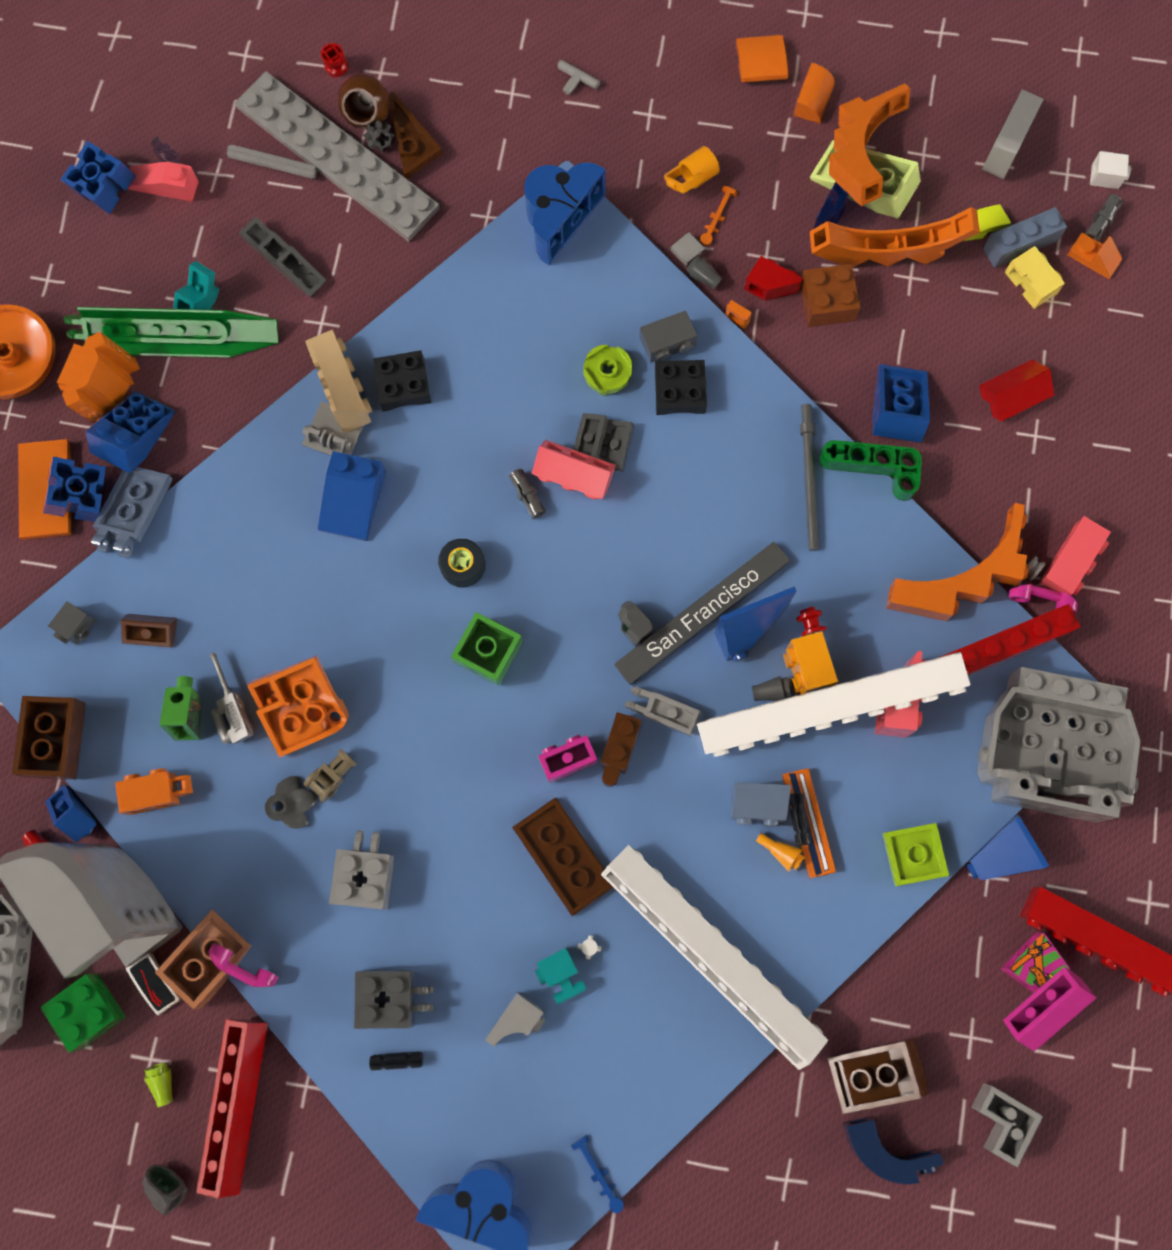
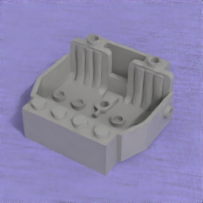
M1020 667L1009 674L1007 690L1001 694L985 718L982 744L978 754L979 765L977 773L981 783L993 785L991 802L1094 823L1119 818L1120 808L1133 805L1134 794L1139 786L1136 773L1140 738L1131 710L1125 709L1128 688ZM1043 714H1046V715L1049 716V722H1048V723H1046V722L1043 721V719H1042V715H1043ZM1069 719L1075 721V728L1069 726ZM1051 755L1056 756V758H1057V763H1056V764H1054V763H1052V762L1050 761V756H1051ZM1055 797H1076L1088 800V806L1055 799Z

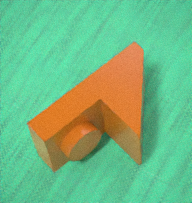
M1083 232L1067 254V256L1107 279H1110L1122 260L1112 237L1109 236L1104 244Z

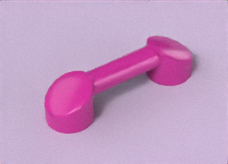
M1032 584L1017 586L1009 590L1008 599L1011 601L1026 603L1030 601V595L1055 601V609L1069 604L1073 613H1077L1078 603L1067 593L1057 592Z
M212 944L209 956L219 970L252 987L275 986L279 978L278 976L261 968L254 975L229 962L233 954L230 950L220 945Z

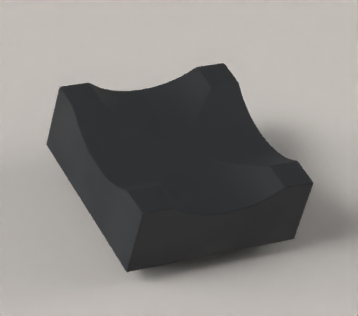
M421 350L373 358L379 403L382 411H389L406 405L431 403L425 361Z
M705 360L655 361L656 415L681 412L706 414Z

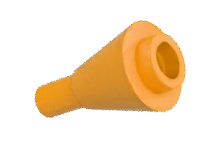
M760 833L756 842L769 849L770 853L788 872L792 868L797 870L805 858L801 855L803 849L774 841L763 833Z

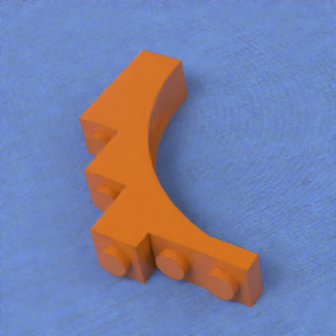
M902 84L867 101H863L858 97L839 106L840 128L834 130V150L836 152L829 155V175L860 206L882 197L883 176L880 175L870 162L865 148L874 131L886 119L909 108L910 87L906 84Z
M972 207L938 222L895 230H862L827 221L810 231L812 254L839 265L852 263V267L869 259L889 267L907 257L926 265L945 256V249L980 233L977 210Z
M1014 503L1007 512L1004 534L993 552L980 564L964 573L942 580L911 581L895 578L890 584L886 609L948 621L953 615L957 614L959 608V600L957 599L982 604L988 597L992 596L994 582L1013 586L1018 585L1023 579L1027 578L1029 572V564H1026L1027 555L1019 554L1023 544L1020 532L1021 529H1024L1027 520V514H1024L1025 505Z

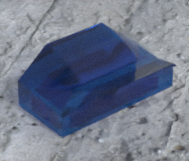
M836 181L816 218L814 229L827 221L838 224L845 210V202L849 194Z

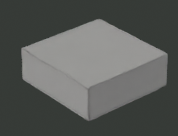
M688 232L671 246V251L687 267L697 255L701 256L704 253L705 248Z

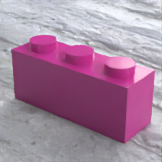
M1063 967L1003 1021L1018 1042L1036 1051L1092 1003L1096 997L1081 977Z

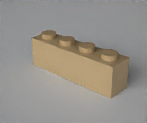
M333 330L306 340L305 342L312 361L319 371L317 374L325 389L324 393L331 405L330 409L343 432L346 433L371 423L372 421L368 413L372 412L367 398L362 399L360 392L364 390L359 378H353L351 372L355 371L350 357L345 358L343 354L347 349L342 337L337 338Z

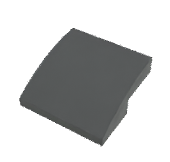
M583 413L573 450L615 464L614 471L623 472L634 425L632 422L609 420L606 415Z

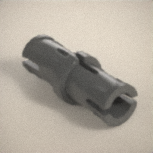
M1115 194L1109 195L1102 209L1094 215V221L1086 231V235L1096 241L1100 240L1105 229L1113 223L1115 213L1123 204V200H1120L1121 197Z
M523 469L513 471L509 475V479H511L518 492L519 500L523 501L532 519L543 516L546 510L536 495V488L531 486Z

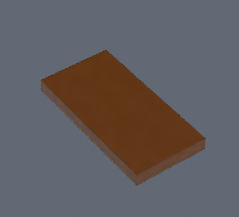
M556 797L512 827L571 916L613 888L601 875L605 870Z

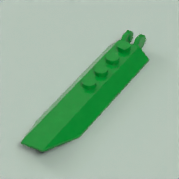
M77 307L81 315L64 316L65 324L82 325V329L68 330L66 332L68 338L84 339L86 341L87 337L101 332L129 354L138 356L230 358L279 343L277 319L228 310Z

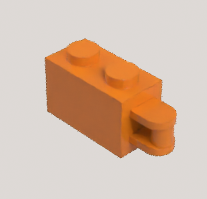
M165 768L151 770L149 771L150 775L140 777V774L124 776L123 781L115 782L119 813L129 816L180 805L179 797L193 794L191 775L176 777L174 773L166 771ZM177 783H181L182 790L178 791Z

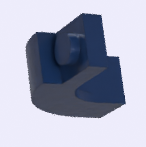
M871 1117L843 1122L848 1143L856 1157L870 1171L882 1179L897 1184H917L919 1179L916 1171H920V1174L935 1172L937 1166L944 1165L941 1153L935 1149L906 1156H896L888 1153L879 1140L875 1121Z

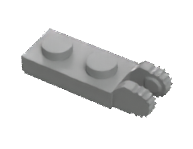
M636 686L632 687L631 693L637 697L647 699L649 702L645 708L635 702L626 701L624 707L642 714L647 719L691 737L701 711L654 691L651 693Z

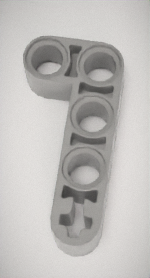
M1023 89L1021 90L982 168L983 171L1004 179L1044 98Z

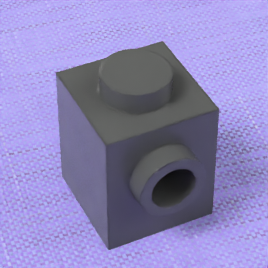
M66 601L48 627L56 631L53 636L61 642L67 644L68 641H71L78 645L80 641L87 638L90 628L96 620Z

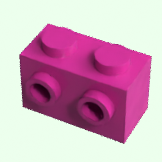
M576 735L567 739V744L560 747L553 745L542 750V754L538 758L549 784L598 763L587 735L583 737Z

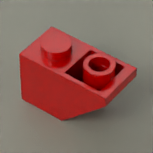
M760 256L746 278L744 290L767 301L798 293L803 278L797 272L779 266L773 259H766Z

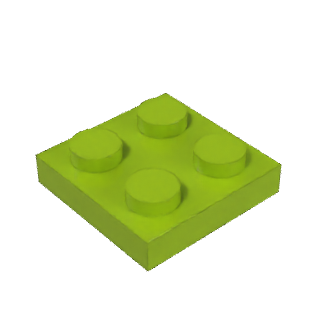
M937 823L882 833L894 886L949 876Z

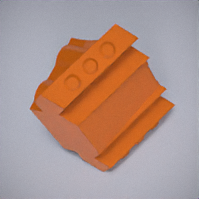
M98 332L87 337L84 346L73 345L57 383L60 390L63 391L62 396L67 407L95 424L123 401L130 385L134 384L130 374L139 370L140 367L134 356L103 333Z

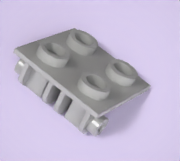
M321 401L311 425H306L303 429L305 438L302 445L330 456L333 451L351 455L363 426L344 433L330 409L331 405Z

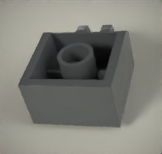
M414 970L355 972L354 1029L413 1027V1011H433V1004H413L414 994L429 995L433 993L434 987H414ZM383 992H386V996H390V1002L385 1003V1006L379 1000Z

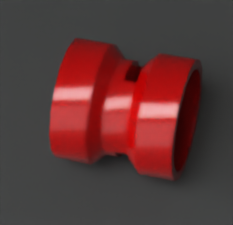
M329 43L322 48L321 59L327 74L331 77L343 76L348 69V64L342 47L336 43Z

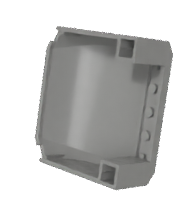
M36 843L9 852L0 859V879L64 978L78 976L112 949L115 950L124 966L129 967L146 954H152L177 935L183 927L155 884L122 849L108 844Z

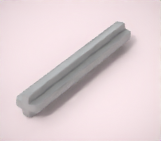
M229 145L227 148V156L232 159L311 179L317 176V167L308 163L236 145Z

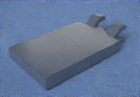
M136 467L130 473L122 470L93 525L97 533L93 536L91 543L98 546L97 550L107 553L111 547V539L117 541L113 549L119 551L120 557L130 558L133 551V542L141 543L172 482V478L168 474Z

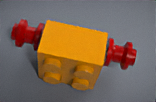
M808 607L800 611V615L796 617V620L804 624L805 630L801 633L802 637L790 641L785 650L786 653L783 654L787 669L791 668L794 677L791 678L794 693H799V695L831 687L838 683L823 635L827 631V627L820 625L818 618L822 615L821 610H815V607Z

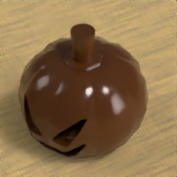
M358 74L350 76L338 91L340 114L355 128L369 129L367 125L374 126L377 120L382 123L389 113V94L387 89L372 75Z

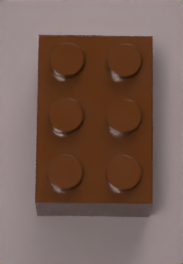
M22 696L12 775L23 778L76 780L86 703L76 698Z

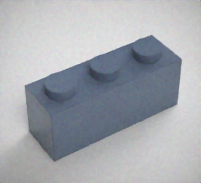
M1054 207L991 234L983 249L992 266L996 268L1014 260L1034 246L1039 250L1058 242L1067 226L1057 208Z

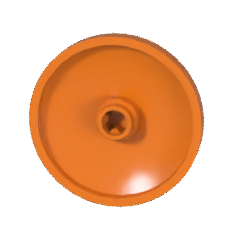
M0 305V399H13L33 391L46 379L54 364L56 345L53 334L47 324L33 311L17 305Z

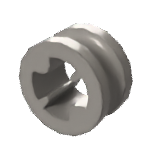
M1036 556L1028 563L1030 581L1039 574L1046 564L1038 562V557Z

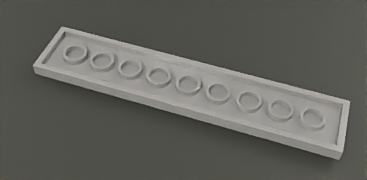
M265 71L235 102L238 110L306 163L317 167L319 173L408 242L440 210V206L436 201Z

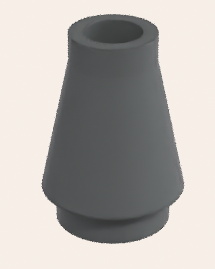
M699 255L695 257L686 269L690 273V277L704 283L713 290L723 279L705 257L701 258Z
M781 676L752 686L754 701H778L791 697L788 677L781 678Z

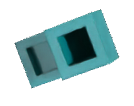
M197 261L189 265L188 284L175 292L173 309L209 310L215 303L219 293V288L214 285L215 272Z

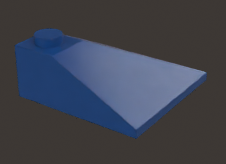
M795 586L720 616L715 636L726 661L734 659L737 662L749 656L748 652H751L787 610L797 591Z

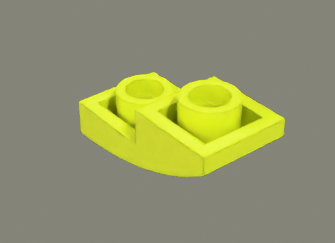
M999 204L977 210L980 233L964 241L983 239L988 232L1007 228L1011 222L1002 206Z

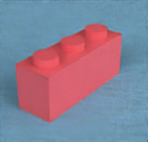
M545 440L539 446L532 474L538 476V479L541 481L561 484V487L566 490L583 492L588 498L603 499L608 492L616 465Z
M1083 516L1072 528L1038 584L1046 589L1076 596L1084 585L1081 582L1085 574L1089 575L1097 564L1093 560L1097 554L1101 555L1107 548L1109 542L1106 539L1111 532Z

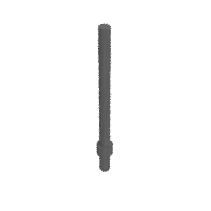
M803 404L801 406L802 423L800 424V435L803 436L808 548L809 551L819 550L813 445L815 423L812 422L811 404Z

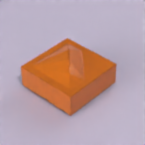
M731 300L726 307L725 315L742 329H746L750 323L752 312Z

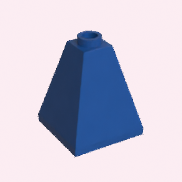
M1018 815L1014 816L970 859L971 863L966 865L973 878H980L981 880L1043 869L1049 866Z

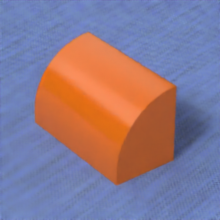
M811 63L796 103L794 116L818 124L821 123L835 86V79L826 68Z

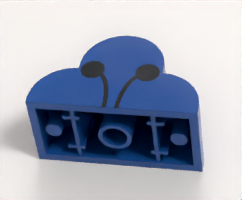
M580 163L573 166L567 172L558 166L544 165L534 169L527 176L524 184L527 216L534 228L536 252L547 265L551 264L605 197L606 169L594 163Z
M482 1160L473 1164L466 1171L458 1185L446 1184L435 1189L420 1208L415 1220L494 1250H528L531 1240L530 1221L525 1212L513 1204L516 1194L515 1179L511 1171L504 1164L495 1160Z

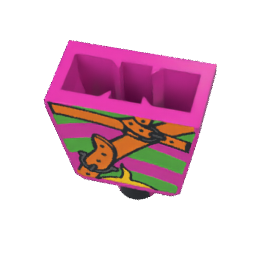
M1034 933L1000 968L1032 993H1035L1063 967L1070 970L1044 933Z

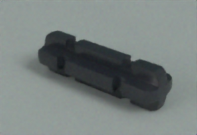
M802 793L790 794L789 805L792 806L790 811L793 830L796 831L794 836L797 846L809 845L811 843L810 833H807L809 827L805 807L803 808L804 797Z
M412 1052L410 1055L408 1053L386 1054L385 1056L378 1054L372 1055L369 1058V1067L372 1071L382 1070V1068H385V1070L407 1069L408 1066L420 1068L424 1063L422 1052Z

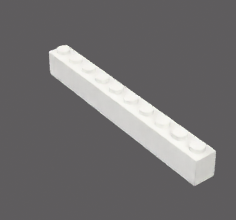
M958 652L703 720L697 723L705 754L713 753L714 757L729 753V748L738 746L739 750L754 747L755 741L764 739L765 744L780 740L779 735L789 733L790 737L806 733L805 728L815 726L816 730L825 729L832 726V721L841 719L842 723L858 720L857 715L868 712L869 717L885 713L884 708L895 706L896 710L912 706L911 701L922 699L923 703L939 699L938 694L948 691L950 696L966 692L965 687L970 686L962 654Z
M628 845L606 867L601 875L798 1070L809 1065L828 1042L822 1030L817 1025L810 1023L802 1015L800 1008L790 1003L776 985L767 981L762 976L760 969L750 964L742 956L741 951L722 936L717 927L710 925L702 917V913L683 898L678 889L671 887L663 879V875L644 860L643 855L638 850Z

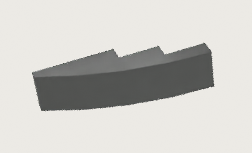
M256 216L239 232V235L257 253L309 298L327 281L292 246H288Z

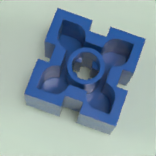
M87 141L77 155L80 159L76 166L71 164L60 180L76 194L87 201H91L95 206L110 214L120 200L117 194L121 189L126 191L136 175L121 161L110 154L104 153L100 148Z
M53 456L47 483L49 486L45 496L43 513L64 517L66 511L75 513V519L95 522L100 512L102 498L100 492L104 484L106 467L85 463L83 468L74 467V460ZM71 488H76L77 492L71 491Z

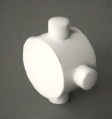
M588 935V939L582 944L578 943V949H582V952L586 955L585 959L590 960L592 955L597 951H601V946H597L591 935Z

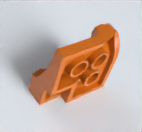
M317 655L289 667L270 672L251 681L247 685L259 708L256 713L279 758L338 732L348 722V710L343 700L336 695ZM332 712L339 713L340 719L334 718Z

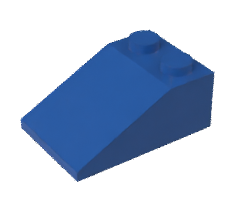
M879 364L872 415V435L922 443L930 422L927 371Z
M332 452L323 490L318 523L319 531L367 541L386 474L382 462L340 452Z

